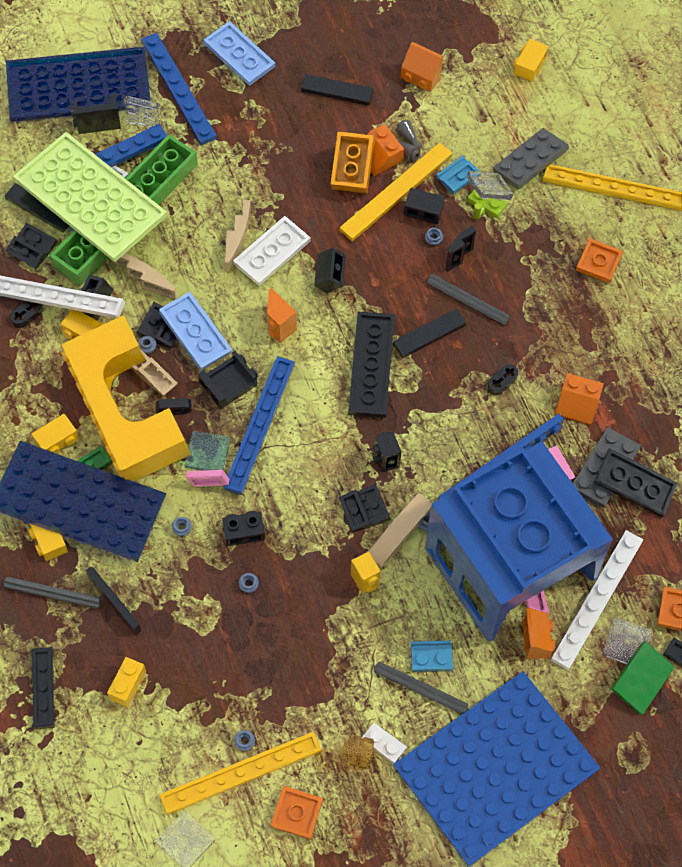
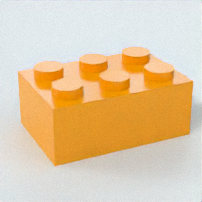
M337 133L331 177L332 190L368 194L375 142L373 135Z

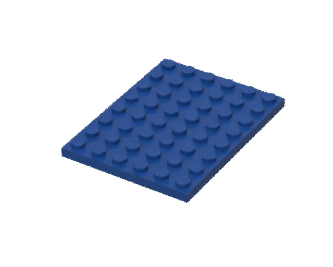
M524 671L393 764L394 769L468 867H471L600 770V766Z

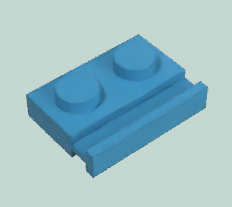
M463 155L436 175V179L440 180L454 195L479 177L480 171L469 160L467 161Z
M451 640L411 642L412 672L453 671Z

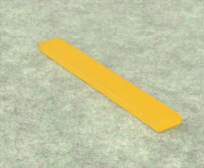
M439 142L340 227V232L353 242L408 195L410 188L415 189L450 159L452 152Z
M552 164L545 168L543 182L682 211V192Z
M313 731L159 794L166 815H169L318 754L322 750Z

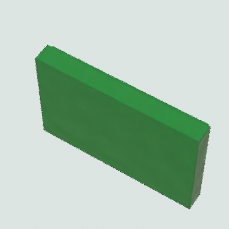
M643 641L610 690L636 713L643 715L675 667L651 645Z

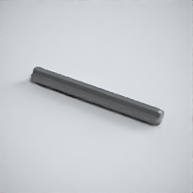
M431 274L428 278L427 283L503 325L508 323L510 316L434 274Z
M7 577L4 581V587L11 590L96 609L101 604V598L12 577Z
M378 662L374 668L375 673L461 714L467 711L468 703L386 664Z

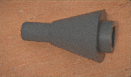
M402 120L399 122L396 132L412 145L418 146L421 149L422 146L416 139L411 121Z
M396 138L404 148V156L409 162L416 161L420 157V147L402 142Z

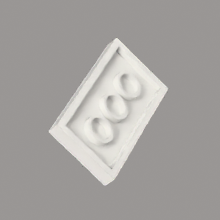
M284 216L235 258L233 264L260 286L311 242V237Z

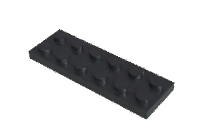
M358 311L348 415L386 418L395 314Z

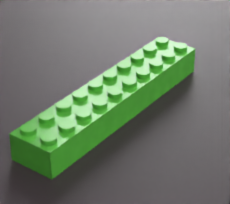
M168 134L125 179L159 205L198 165L197 153ZM76 230L49 255L52 267L78 286H81L88 276L92 275L108 258Z

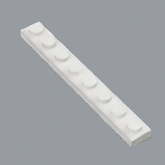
M0 276V296L111 318L120 317L125 305V301L121 298Z
M627 530L625 531L551 659L552 662L569 671L642 544V538Z

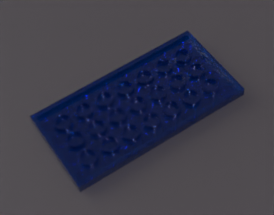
M145 46L6 60L11 122L72 116L70 107L74 106L73 100L77 99L78 107L110 103L109 94H116L118 111L151 108Z
M23 441L19 442L0 481V513L135 562H139L166 497V493L126 480L123 477Z

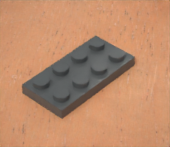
M542 128L495 165L493 172L517 189H520L568 151L569 144L545 128Z
M607 427L573 482L581 496L605 508L613 492L593 482L607 450L610 448L633 460L641 445Z

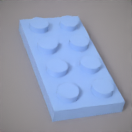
M230 21L204 39V45L249 86L275 68V62Z
M191 292L159 309V314L200 371L232 352L231 347Z

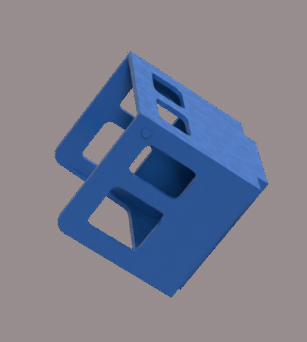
M541 441L527 450L521 448L454 486L453 492L432 503L425 550L487 641L491 642L494 640L507 613L531 597L579 569L583 571L589 580H595L613 539ZM441 543L444 544L454 560L452 573L439 554ZM465 577L486 607L484 619L463 590Z

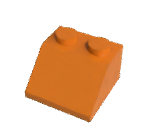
M412 42L401 67V78L406 82H411L421 89L431 92L441 78L443 56Z
M385 124L367 134L373 135L375 141L370 172L373 177L403 161L404 148Z
M270 288L268 292L267 332L272 339H276L281 343L297 330V312Z
M567 373L555 415L560 414L563 418L591 426L604 383Z
M526 608L522 619L526 659L550 658L552 652L555 651V640L551 639L550 632H553L552 620H549L548 613Z

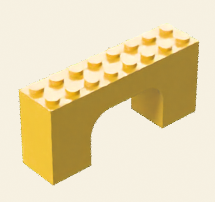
M124 315L62 344L64 351L61 353L69 366V370L76 381V385L84 398L83 400L91 413L92 420L98 428V433L102 441H104L105 448L121 480L126 479L129 485L191 455L169 408L143 421L131 422L122 417L111 393L113 380L120 373L131 369L132 366H137L146 361Z

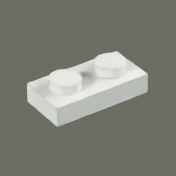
M375 723L370 726L361 738V741L392 764L397 762L407 749L404 744Z

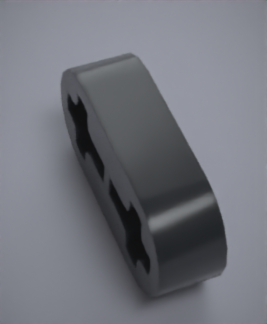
M26 301L11 313L12 324L17 328L26 326L42 314L43 306L40 303ZM32 305L35 306V307L37 306V309H36V310H35L34 308L31 309V306H32ZM16 317H22L23 320L20 321L19 319H16Z
M514 365L504 366L490 378L487 387L488 391L492 395L502 394L517 380L518 369ZM506 372H507V373H511V372L513 373L512 376L509 375L508 377L505 378ZM501 381L499 388L493 387V383L497 385Z
M187 398L158 400L155 403L156 413L158 414L169 408L172 415L188 414L192 411V401Z

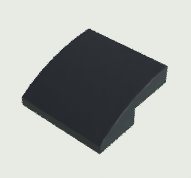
M26 222L19 235L13 237L5 252L36 269L50 254L58 240Z
M473 226L463 231L449 247L445 268L447 272L463 263V256L473 250L476 230Z
M153 302L136 334L141 337L150 336L155 339L157 344L171 348L176 336L159 314V309L163 306Z
M376 483L360 491L355 489L339 497L352 532L364 530L391 520Z

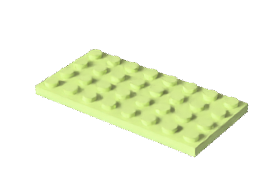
M67 132L13 176L15 182L114 262L168 216L167 211Z

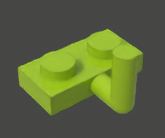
M478 185L467 199V202L474 205V219H479L484 211L498 219L508 203Z

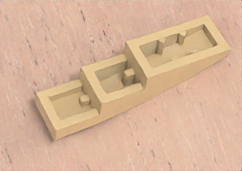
M243 200V214L235 215L234 231H227L226 272L231 270L234 265L233 260L239 256L244 245L250 223L251 200Z
M127 253L114 262L116 265L127 268L128 276L140 280L143 289L176 300V288L148 264Z
M142 351L146 361L137 366H132L131 369L164 397L178 383L152 357L149 358Z
M420 493L403 509L369 550L380 568L401 548L410 534L420 525V521L431 511L432 503Z

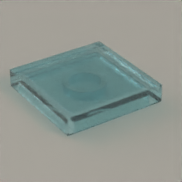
M192 431L189 444L191 455L186 457L185 468L201 471L224 470L230 437Z

